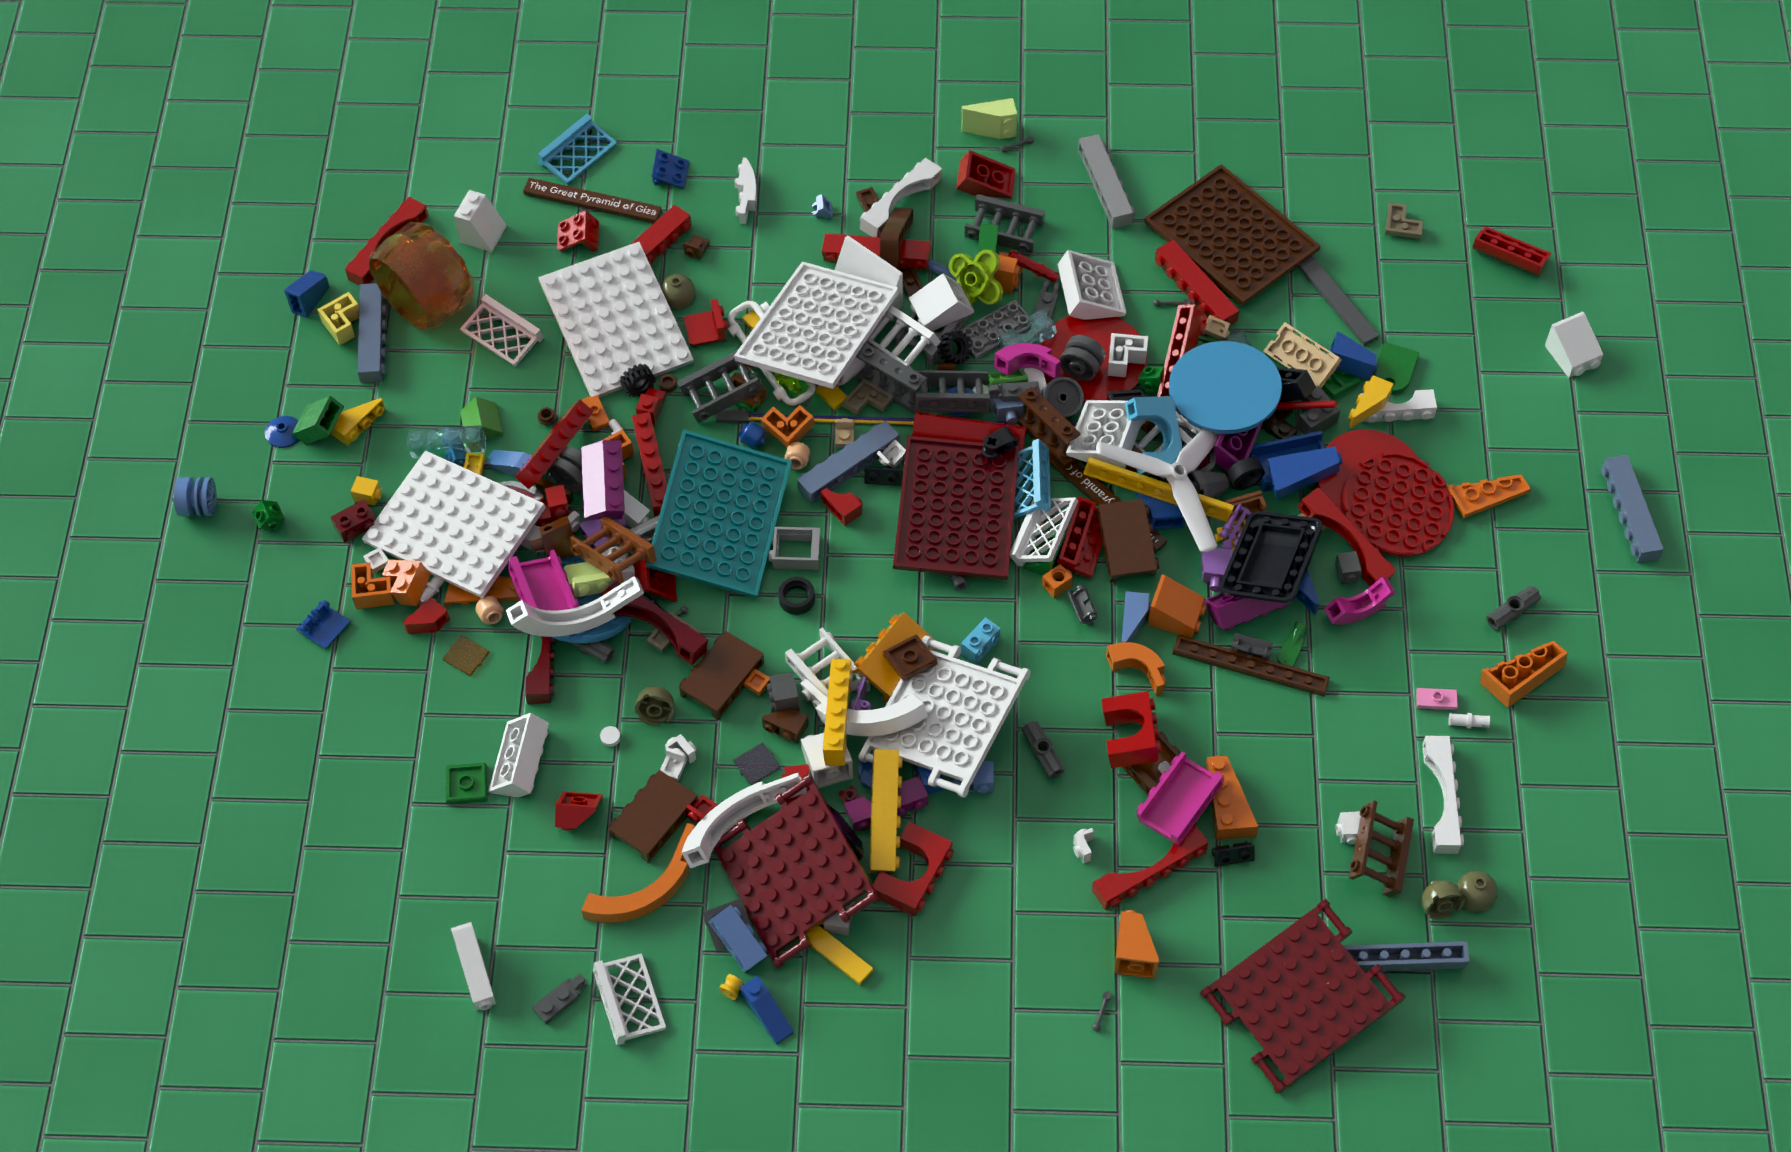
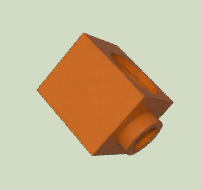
M1059 564L1042 576V586L1053 598H1056L1072 587L1073 575L1069 569H1065Z

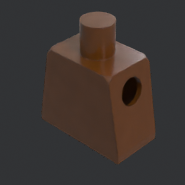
M567 516L540 527L541 538L530 541L533 552L544 549L546 557L550 556V550H555L556 555L560 556V558L576 556L571 550L570 537L573 536V532Z

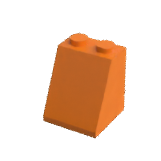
M1161 575L1150 607L1148 626L1193 639L1194 633H1198L1201 626L1199 618L1205 615L1207 608L1204 605L1205 597L1173 579Z
M1133 910L1121 911L1114 974L1155 979L1159 958L1144 917Z

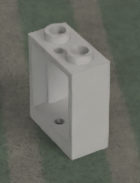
M775 527L771 541L773 550H769V562H773V569L819 570L820 528ZM780 541L812 542L811 558L779 557Z

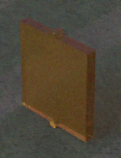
M461 635L456 643L450 646L451 649L442 659L471 676L477 667L482 665L481 662L489 654V650Z

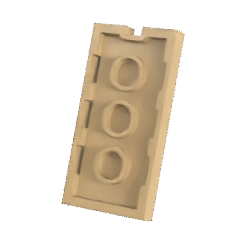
M1286 322L1283 323L1276 333L1278 335L1276 340H1271L1263 351L1286 368L1293 367L1294 369L1307 370L1315 386L1318 385L1320 388L1330 379V376L1340 366L1339 363L1342 361L1340 357Z

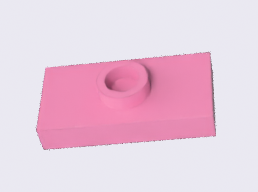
M1417 688V709L1457 710V690Z

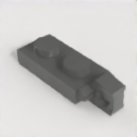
M1039 382L989 385L988 394H990V399L999 398L1003 399V402L1021 401L1018 399V395L1032 386L1040 393Z
M581 974L572 979V981L570 978L534 1005L532 1007L533 1011L545 1024H548L579 999L578 996L582 993L580 989L587 985L586 979Z

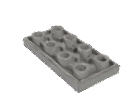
M1013 300L959 331H962V334L966 333V338H970L971 341L968 342V344H972V347L969 348L972 350L970 354L975 360H978L1036 328V324L1018 302Z

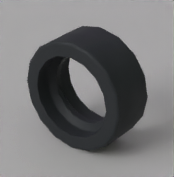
M1249 457L1238 461L1227 472V477L1232 487L1236 490H1244L1254 486L1265 475L1264 468L1256 457Z
M791 577L783 581L778 591L780 606L785 612L793 615L808 612L815 602V591L811 582L803 577ZM800 588L807 591L808 598L802 603H791L786 600V593L791 589Z

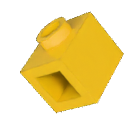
M360 476L356 477L350 491L354 502L364 499L368 505L375 506L377 500H380L382 496V489L377 480Z

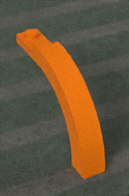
M686 824L669 866L654 883L638 892L624 896L608 897L588 893L581 910L583 919L603 923L624 922L647 915L665 904L679 890L689 873V866L682 854L686 839L695 828V825Z

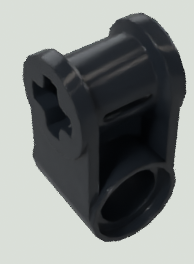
M1004 426L984 438L982 455L987 459H994L1014 449L1019 441L1010 429Z

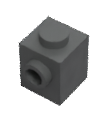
M1357 552L1338 553L1335 566L1340 583L1359 581L1362 570Z

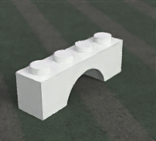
M1415 390L1413 397L1401 404L1387 401L1383 409L1362 422L1373 423L1376 421L1391 422L1394 420L1409 421L1412 419L1427 420L1434 418L1437 410L1434 390Z

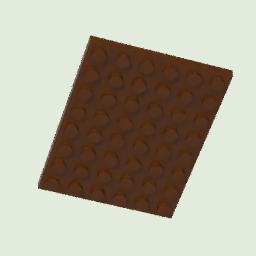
M1222 164L1144 218L1145 224L1166 242L1174 240L1213 282L1242 306L1320 251L1321 247Z

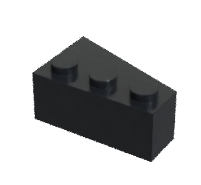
M1276 367L1282 382L1279 402L1304 400L1316 388L1307 370Z

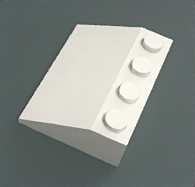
M847 235L835 271L899 287V294L891 305L900 309L903 306L902 272Z
M1067 250L1058 263V269L1069 316L1084 320L1125 316L1126 309L1114 262Z
M1086 400L1076 425V429L1081 434L1070 442L1066 454L1088 462L1089 457L1125 469L1126 464L1099 455L1096 450L1097 443L1104 442L1132 451L1143 420L1128 421L1125 402L1127 401Z

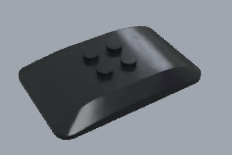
M1262 511L1252 512L1246 520L1219 585L1220 592L1227 596L1278 603H1288L1294 600L1322 531L1321 520Z

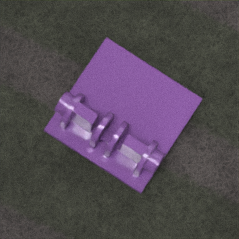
M864 676L862 683L857 685L856 694L858 695L856 700H852L850 709L871 710L870 703L865 701L867 689L866 677Z

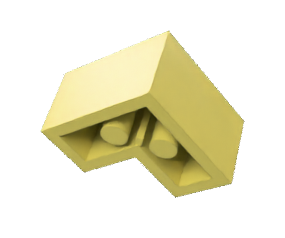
M349 292L317 309L321 322L339 345L355 337L351 322L359 318V305Z

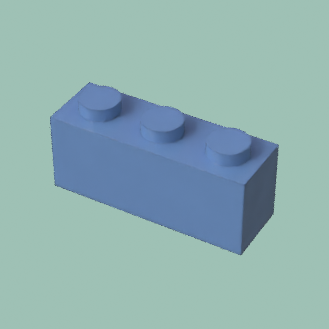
M730 905L708 922L743 972H745L765 958L767 950L761 941L757 942L753 935L755 933L751 926L744 924L741 919L742 914L738 908H733Z

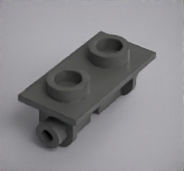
M1079 585L1076 587L1075 592L1067 590L1070 603L1076 611L1077 619L1080 623L1093 626V621L1097 619V612L1092 602L1089 601L1086 604L1091 599L1087 588Z
M1235 633L1231 650L1269 660L1273 642Z

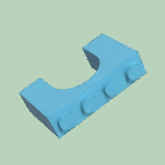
M1173 396L1134 397L1125 402L1128 421H1151L1158 426L1163 435V447L1160 452H1144L1142 454L1158 458L1171 465L1175 463L1182 450V440L1180 439L1179 423L1176 417V406ZM1137 469V473L1139 474L1153 475L1151 473Z

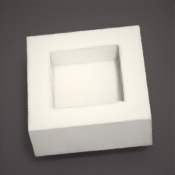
M380 547L363 556L366 563H371L374 573L385 568L388 563V558Z

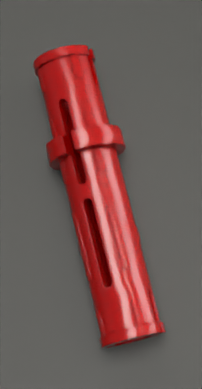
M1011 250L1007 256L1018 259L1017 265L1035 273L1039 278L1043 277L1055 283L1059 277L1058 272L1049 269L1045 264L1037 263L1014 250Z

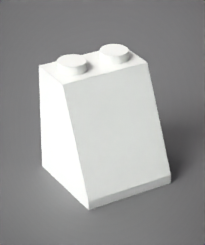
M472 190L468 191L454 215L460 243L493 252L507 227L506 222L487 196Z
M944 273L909 297L910 307L919 317L918 323L930 331L939 329L974 313L960 283Z
M1584 312L1552 324L1545 347L1568 378L1575 375L1579 376L1584 371L1595 369L1601 364L1604 354Z
M824 733L808 735L801 739V748L806 764L809 765V773L818 788L853 779L852 759L848 749L846 750L845 766H825L823 755Z

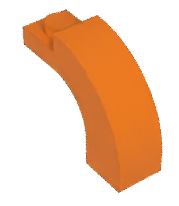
M1131 642L1107 646L1106 658L1112 672L1124 668L1138 669L1148 677L1155 695L1163 694L1164 686L1166 685L1163 675L1165 665L1154 651L1143 645Z

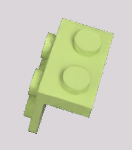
M588 562L564 566V570L567 573V582L573 588L574 598L602 593L612 584V579L607 574Z

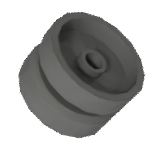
M1075 335L1069 339L1065 350L1059 358L1061 361L1060 367L1072 378L1080 381H1090L1096 377L1099 367L1106 357V352L1102 345L1093 338Z
M1069 377L1053 379L1040 393L1065 419L1077 413L1084 401V393L1081 386Z
M567 446L561 452L559 458L549 467V472L559 485H564V487L572 489V493L579 494L583 490L581 451L572 446Z

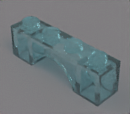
M481 425L408 431L407 449L412 458H420L425 451L433 453L441 448H455L465 453H485L486 435Z

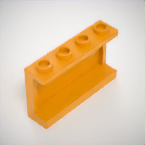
M905 612L900 615L895 614L889 620L890 626L880 631L877 635L879 638L877 642H872L865 651L868 653L864 657L858 658L854 663L856 667L852 671L854 674L859 672L863 677L865 676L883 694L881 699L885 703H888L901 678L883 656V651L916 634L921 640L924 636L931 637Z

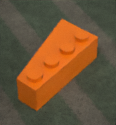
M1553 640L1532 649L1527 654H1519L1508 662L1502 661L1491 669H1483L1480 684L1509 708L1565 667L1568 652Z
M1228 756L1207 757L1205 769L1213 774L1218 771L1224 776L1223 786L1210 802L1216 840L1256 837L1258 824Z

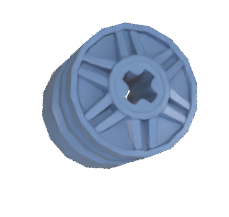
M178 477L174 488V506L177 515L193 516L196 511L197 516L205 515L212 517L217 500L214 479L212 477H206L205 479L198 477L195 482L193 477Z

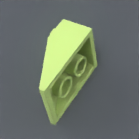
M1013 98L962 106V132L996 139L1016 137L1017 110Z

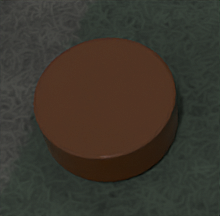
M671 374L661 376L659 379L660 390L666 391V393L676 390V377Z

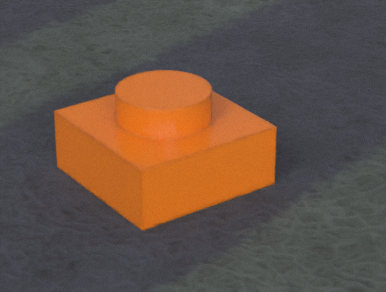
M754 669L743 684L745 688L760 696L767 688L766 684L770 683V679L767 675Z

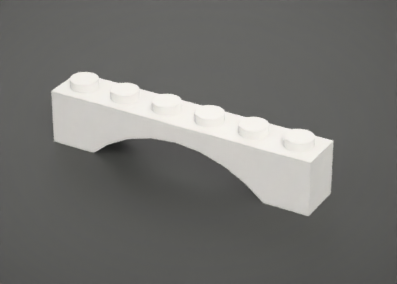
M927 158L918 162L911 172H907L900 182H896L893 188L886 192L878 202H875L869 211L861 215L860 230L871 237H880L894 206L903 198L913 193L933 188L941 180L942 168Z
M1425 736L1422 744L1424 763L1437 777L1444 797L1443 815L1432 833L1433 854H1458L1460 847L1464 845V836L1460 834L1462 818L1458 816L1460 799L1456 797L1458 781L1454 779V773L1456 772V763L1452 761L1454 745L1450 743V736Z

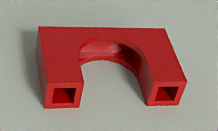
M1149 691L1103 698L1102 707L1106 726L1124 723H1137L1143 726L1138 733L1132 736L1106 741L1111 769L1159 761L1158 752H1162L1160 740L1156 741V738H1160L1158 726H1154V724H1158L1156 712H1152V710H1156L1154 698L1150 699Z
M908 822L900 836V847L921 856L928 865L926 873L918 880L906 882L880 871L873 887L881 901L915 917L918 911L921 912L924 909L926 896L932 894L936 885L934 882L937 877L940 878L945 869L944 864L946 861L951 860L954 850H952V841Z

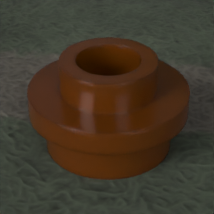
M543 408L538 413V421L542 425H551L556 420V413L551 408Z

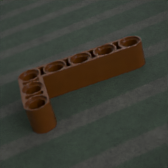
M895 207L880 237V258L899 271L901 244L913 221V209Z

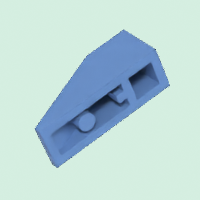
M493 450L485 462V466L515 477L531 455L525 452Z
M1126 591L1122 642H1132L1147 620V613H1150L1152 601H1149V593Z

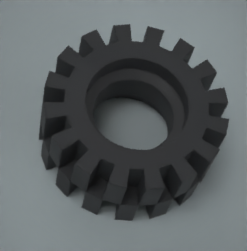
M956 330L940 336L941 339L939 340L941 342L937 346V348H940L938 355L942 354L940 359H945L944 363L959 364L969 359V354L972 353V350L969 348L972 347V344H968L971 340L966 338V333L962 334V331ZM952 341L957 345V354H954L952 351Z
M646 364L633 365L632 369L628 368V372L625 371L623 373L624 376L620 377L621 386L626 394L631 397H635V395L639 397L641 393L645 394V391L650 387L653 388V383H656L654 374Z

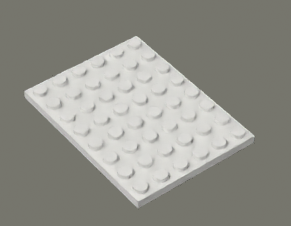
M640 242L538 277L591 397L595 395L602 397L623 389L620 377L624 376L623 373L625 371L628 372V368L632 369L633 365L646 364L654 376L657 377L694 363V359Z
M801 262L734 355L735 361L834 389L899 294V287Z
M425 451L376 518L374 525L363 536L362 541L376 549L380 547L384 553L399 560L421 561L431 575L483 599L508 563L509 557L513 556L546 506L542 502Z

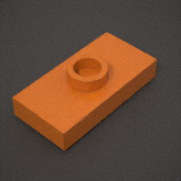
M598 395L582 399L594 411L588 418L593 432L608 427L609 419Z

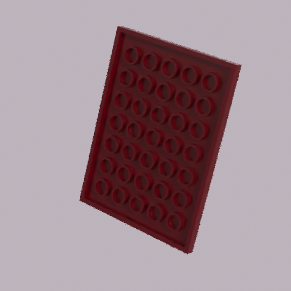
M907 436L893 569L1008 580L1019 446L994 459H987L982 455L983 443Z

